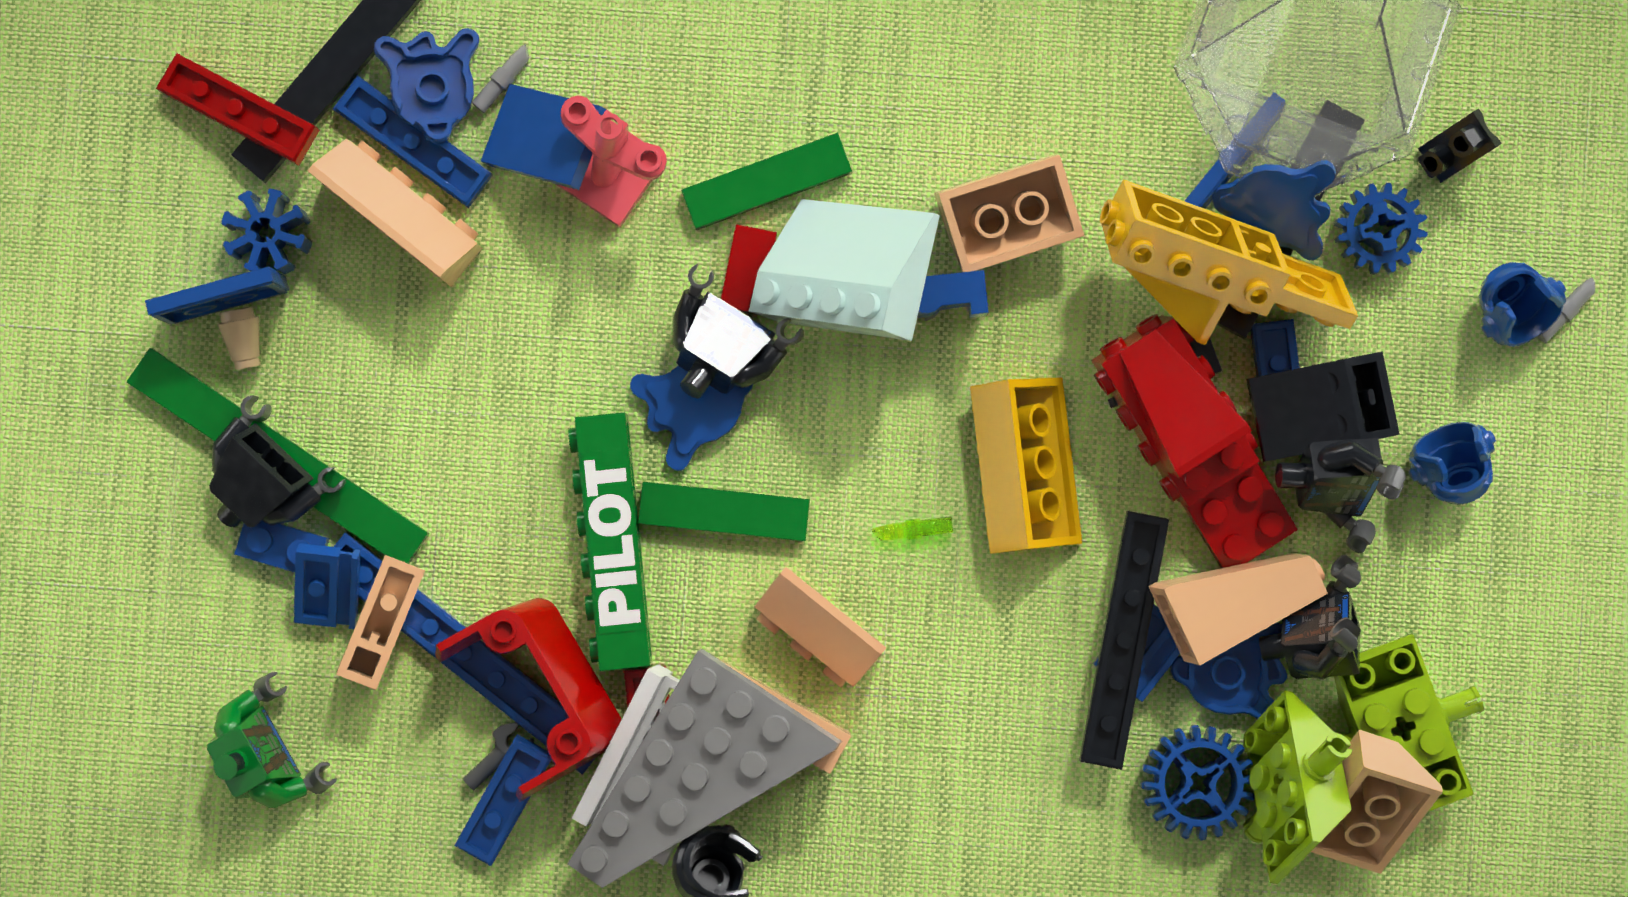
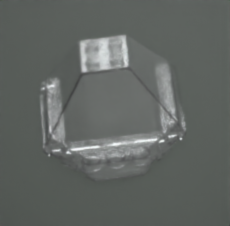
M1198 0L1173 68L1180 83H1184L1193 101L1192 107L1206 135H1210L1219 153L1218 159L1225 172L1242 178L1244 175L1252 172L1253 167L1264 164L1303 169L1318 161L1328 160L1336 169L1335 179L1332 184L1314 196L1316 197L1323 191L1339 184H1346L1371 173L1376 168L1392 161L1401 160L1412 153L1461 5L1457 0Z

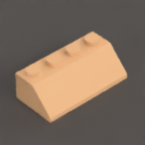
M345 139L311 165L307 170L311 175L450 287L454 285L483 249L474 241L479 235L474 229L460 218L455 224L442 215L447 209L429 193H426L423 198L419 197L410 189L414 182L395 166L388 172L377 162L382 156L364 141H361L356 146L350 140Z

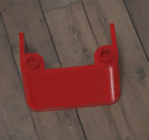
M535 598L495 611L436 644L435 656L439 663L481 639L491 651L499 654L511 653L527 645L569 718L555 725L547 737V751L555 766L518 787L516 796L520 802L605 753L622 719L558 609L549 600Z

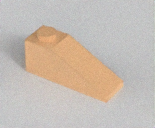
M384 556L336 675L374 690L377 689L425 570L393 557Z

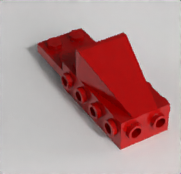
M1154 314L1137 324L1135 327L1137 331L1125 339L1118 337L1100 349L1101 354L1091 360L1098 371L1094 374V377L1107 396L1109 394L1113 395L1119 405V408L1116 409L1119 419L1128 431L1132 429L1135 431L1141 441L1137 445L1141 455L1151 467L1155 465L1163 477L1159 480L1163 491L1172 502L1177 500L1182 504L1220 568L1247 563L1298 529L1258 464L1260 460L1254 452L1258 448V444L1251 434V428L1237 413L1230 397L1224 391L1220 393L1217 391L1211 381L1215 377L1211 365L1203 355L1197 357L1189 344L1194 341L1193 337L1174 318Z

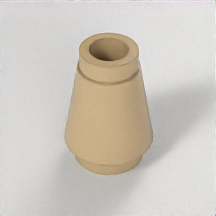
M253 307L220 312L221 323L217 325L232 362H234L235 370L259 366V316H254Z

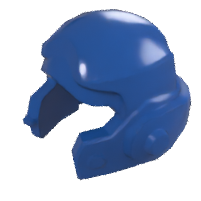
M1510 262L1495 268L1482 282L1479 294V304L1484 315L1482 318V331L1487 338L1491 337L1500 345L1511 347L1526 344L1550 329L1559 319L1563 305L1566 303V288L1560 280L1556 281L1553 277H1543L1524 262Z
M1456 422L1441 426L1420 437L1413 445L1409 455L1411 467L1408 471L1413 481H1418L1420 485H1425L1429 488L1431 493L1441 501L1455 505L1473 502L1485 494L1493 482L1491 453L1495 451L1494 443L1496 438L1491 431H1487L1483 426L1470 422Z

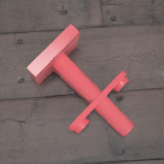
M583 96L570 97L561 108L562 124L593 155L579 190L556 185L621 228L650 183L664 172L667 162L666 154L661 147L643 142L628 132V124L616 114L606 110L603 115H600L588 98Z

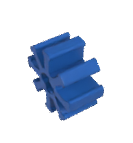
M268 189L270 196L264 212L259 204L260 198L249 190L240 194L238 199L245 204L251 217L247 221L237 218L228 211L224 213L221 221L223 226L231 231L238 229L246 233L230 243L225 241L223 246L226 252L235 259L241 260L242 255L251 251L248 263L244 264V268L249 271L265 268L269 254H271L275 261L274 268L283 274L295 270V265L289 262L283 248L285 245H290L298 248L305 254L310 252L312 246L310 239L303 234L296 236L288 233V231L303 223H310L307 213L298 205H294L293 210L283 214L285 205L290 202V199L281 191L275 189ZM267 224H269L275 230V234L272 239L266 236L267 242H265V239L259 235L262 227L268 229Z

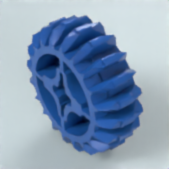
M1191 725L1189 729L1190 738L1186 739L1185 733L1181 728L1174 729V737L1177 743L1172 744L1167 737L1162 736L1159 742L1166 751L1161 754L1154 749L1149 750L1148 755L1158 760L1156 767L1148 764L1142 766L1143 772L1154 776L1153 781H1142L1140 787L1144 790H1154L1155 794L1147 796L1144 799V803L1146 806L1160 805L1152 814L1154 820L1159 821L1167 815L1170 816L1165 824L1167 831L1173 832L1181 823L1180 836L1182 838L1188 839L1193 827H1196L1197 838L1199 840H1206L1208 826H1210L1216 837H1220L1223 835V829L1220 825L1221 821L1224 820L1230 828L1234 829L1238 826L1236 820L1231 816L1234 810L1243 816H1246L1249 812L1246 807L1239 805L1241 798L1247 800H1254L1255 798L1254 793L1243 790L1244 784H1250V775L1242 774V771L1250 768L1253 762L1248 758L1237 761L1236 758L1245 749L1243 745L1236 744L1229 750L1227 749L1232 738L1230 734H1222L1218 741L1215 742V727L1208 726L1204 737L1201 738L1199 726ZM1205 747L1214 750L1220 756L1213 762L1209 761L1203 766H1195L1182 752L1192 748ZM1173 761L1180 773L1181 780L1179 786L1173 791V795L1168 798L1165 790V777ZM1228 767L1231 775V787L1228 797L1223 803L1222 798L1216 791V783L1219 777L1224 774L1223 770ZM1193 773L1207 776L1203 780V784L1206 787L1204 791L1201 792L1195 788L1190 790V787L1193 785V780L1191 779ZM1194 799H1202L1214 812L1201 817H1190L1180 814L1176 809L1183 803L1187 804Z

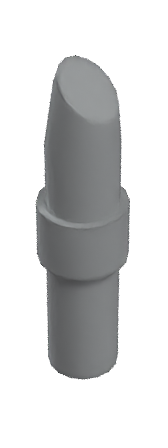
M526 44L512 54L502 67L499 66L491 75V80L472 101V104L481 112L485 113L499 95L508 89L509 84L515 81L516 75L529 61Z
M1593 277L1583 282L1566 298V303L1563 305L1559 319L1550 329L1537 337L1540 341L1547 343L1566 322L1569 323L1580 312L1579 309L1595 293Z

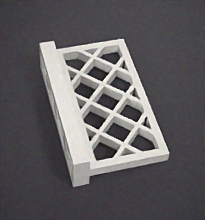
M659 664L647 669L572 819L584 826L593 823L652 727L659 712L663 709L671 688L675 689L680 681L672 676V671ZM676 845L655 856L652 860L664 866L667 864Z

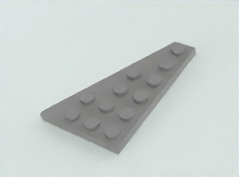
M700 649L583 837L568 865L603 888L833 752L842 741L704 649Z

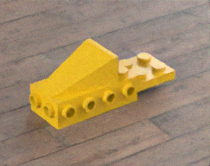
M1124 179L1113 200L1108 199L1102 208L1100 223L1103 227L1105 242L1108 245L1112 262L1123 266L1200 344L1206 345L1228 304L1241 313L1251 314L1254 312L1267 317L1275 303L1280 309L1288 313L1294 314L1299 311L1313 316L1316 321L1325 326L1333 327L1336 324L1347 329H1351L1358 317L1341 274L1283 254L1275 234Z

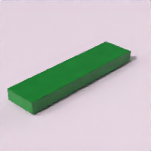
M837 132L684 188L681 191L695 229L699 230L852 174V169Z
M643 482L638 524L806 541L810 499Z

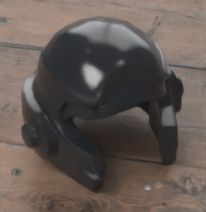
M728 824L723 826H706L682 840L677 847L672 864L673 879L677 890L683 897H749L748 889H741L744 865L736 854L742 856L748 862L760 861L763 856H761L760 850L741 837V834L735 830V827Z

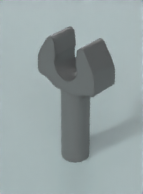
M513 722L501 725L492 733L495 738V748L463 777L464 782L472 790H475L497 770L510 747L507 741L508 736L519 727L518 723ZM534 738L528 739L530 742L534 743Z

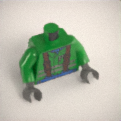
M271 672L257 679L253 686L254 691L246 690L218 711L214 727L216 737L207 744V751L214 761L215 774L225 781L231 794L236 799L250 797L253 801L268 808H276L307 795L308 790L315 794H322L337 781V778L331 781H324L319 776V773L330 766L328 762L319 763L302 779L298 767L263 705L260 706V701H271L286 692L287 686L277 691H273L269 686L270 678L277 675V672Z

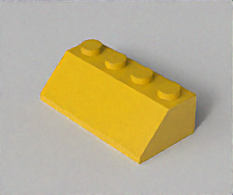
M1063 378L1007 379L970 386L990 554L1082 544Z

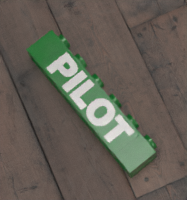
M622 412L574 417L575 427L568 428L570 451L571 453L578 452L580 469L573 470L572 475L575 495L582 494L584 511L577 512V527L579 537L586 536L588 553L581 554V568L583 579L590 578L592 595L585 596L587 621H595L596 637L589 638L591 662H599V671L651 666L653 661L628 415Z

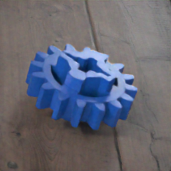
M1372 183L1365 187V196L1358 190L1350 195L1354 205L1344 202L1339 207V210L1346 217L1338 218L1334 221V226L1343 229V233L1334 240L1335 243H1346L1348 248L1341 254L1343 258L1349 257L1352 254L1357 258L1354 263L1355 269H1359L1367 263L1369 264L1370 274L1375 275L1379 272L1381 265H1383L1386 273L1391 274L1396 271V261L1402 267H1406L1411 264L1407 253L1418 255L1423 250L1416 243V240L1424 239L1428 235V232L1418 229V224L1425 221L1427 216L1415 214L1414 209L1420 204L1418 199L1410 203L1404 200L1407 195V189L1403 188L1397 194H1393L1391 183H1386L1378 192L1376 186ZM1387 204L1394 206L1401 215L1388 209ZM1365 205V219L1362 224L1354 227L1355 218L1359 210ZM1376 223H1379L1380 226L1387 225V227L1395 225L1394 228L1384 235L1381 232H1366ZM1407 231L1403 246L1396 252L1398 236L1400 233ZM1359 243H1364L1374 250V254L1367 252Z

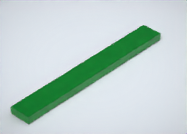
M153 348L148 349L127 380L128 384L213 441L219 437L234 417L239 419L242 415L240 406ZM253 421L250 426L256 423L313 477V480L309 483L311 486L318 483L319 473L323 469L330 467L264 422ZM336 470L328 472L325 482L329 487L334 488L339 482L346 479L345 485L339 491L325 492L320 496L322 501L314 506V508L384 555L410 564L430 533Z

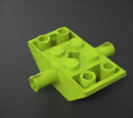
M1413 633L1360 652V674L1334 676L1338 701L1349 728V733L1343 736L1350 742L1358 730H1362L1398 742L1442 785L1443 792L1429 811L1474 795L1449 727L1450 722L1477 712H1483V701L1478 702L1475 700L1465 704L1468 701L1481 697L1475 686L1440 699L1435 693ZM1396 718L1405 722L1402 736L1391 733V729L1397 726Z
M1286 690L1244 733L1243 747L1245 752H1247L1248 759H1251L1253 765L1250 767V786L1254 790L1257 811L1243 824V827L1247 828L1244 830V834L1253 842H1263V860L1267 865L1269 881L1273 884H1278L1352 810L1342 763L1352 753V749H1348L1351 746L1350 742L1343 735L1332 731L1293 692Z

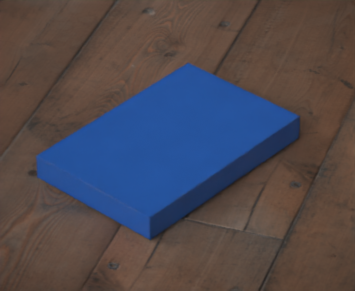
M509 84L481 162L491 167L579 190L593 153L562 124L561 108L569 98ZM592 104L600 115H603L607 110L599 105Z
M269 266L145 300L148 315L172 325L282 295L289 291L286 276Z

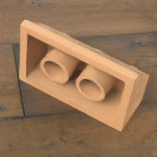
M1051 155L934 193L947 236L962 272L977 271L1085 236L1060 155Z
M787 567L782 570L754 606L761 612L756 618L761 624L775 635L780 628L793 638L789 646L807 661L813 655L827 665L822 673L841 688L846 681L854 687L886 649L883 644Z
M1358 730L1350 741L1351 746L1348 748L1352 749V753L1342 761L1352 810L1311 852L1381 874L1442 794L1443 790L1442 785L1398 742Z

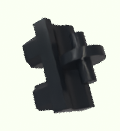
M1478 108L1420 146L1418 150L1422 155L1418 157V161L1428 177L1433 178L1436 176L1439 182L1442 183L1502 143L1488 129L1483 114Z

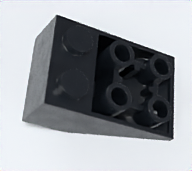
M1383 351L1246 379L1263 462L1301 455L1304 453L1307 445L1312 442L1366 438L1381 439L1400 435Z

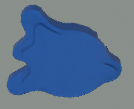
M465 28L460 30L445 47L437 46L433 34L427 31L419 33L406 43L399 42L389 36H382L374 44L376 57L386 66L390 74V94L395 110L405 122L421 131L426 140L431 143L441 144L446 142L451 136L452 129L466 116L471 108L474 97V84L469 63L479 46V35L472 29Z
M1328 160L1318 161L1303 169H1292L1272 164L1255 166L1252 172L1244 175L1241 179L1237 178L1231 183L1220 185L1214 192L1213 204L1215 209L1226 217L1275 234L1279 246L1295 250L1304 259L1316 260L1323 252V242L1317 230L1328 220L1331 209L1326 202L1318 201L1314 196L1333 183L1336 169Z
M677 366L665 375L637 374L630 382V389L635 396L648 403V428L653 432L669 430L672 433V439L666 454V462L673 470L681 471L688 466L693 454L701 445L716 441L733 429L741 414L744 399L752 390L753 384L745 388L735 386L727 394L721 393L709 385L703 396L697 399L686 394L680 387L681 381L688 372Z
M1275 623L1200 666L1185 662L1182 656H1178L1170 666L1171 676L1175 681L1183 684L1193 698L1204 708L1215 713L1228 715L1245 713L1257 720L1274 702L1268 693L1269 687L1275 684H1282L1287 679V672L1279 659L1263 660L1259 646V637L1282 633V624Z

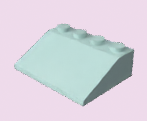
M801 199L757 272L749 312L777 322L789 318L791 319L789 324L912 341L940 215L930 212Z

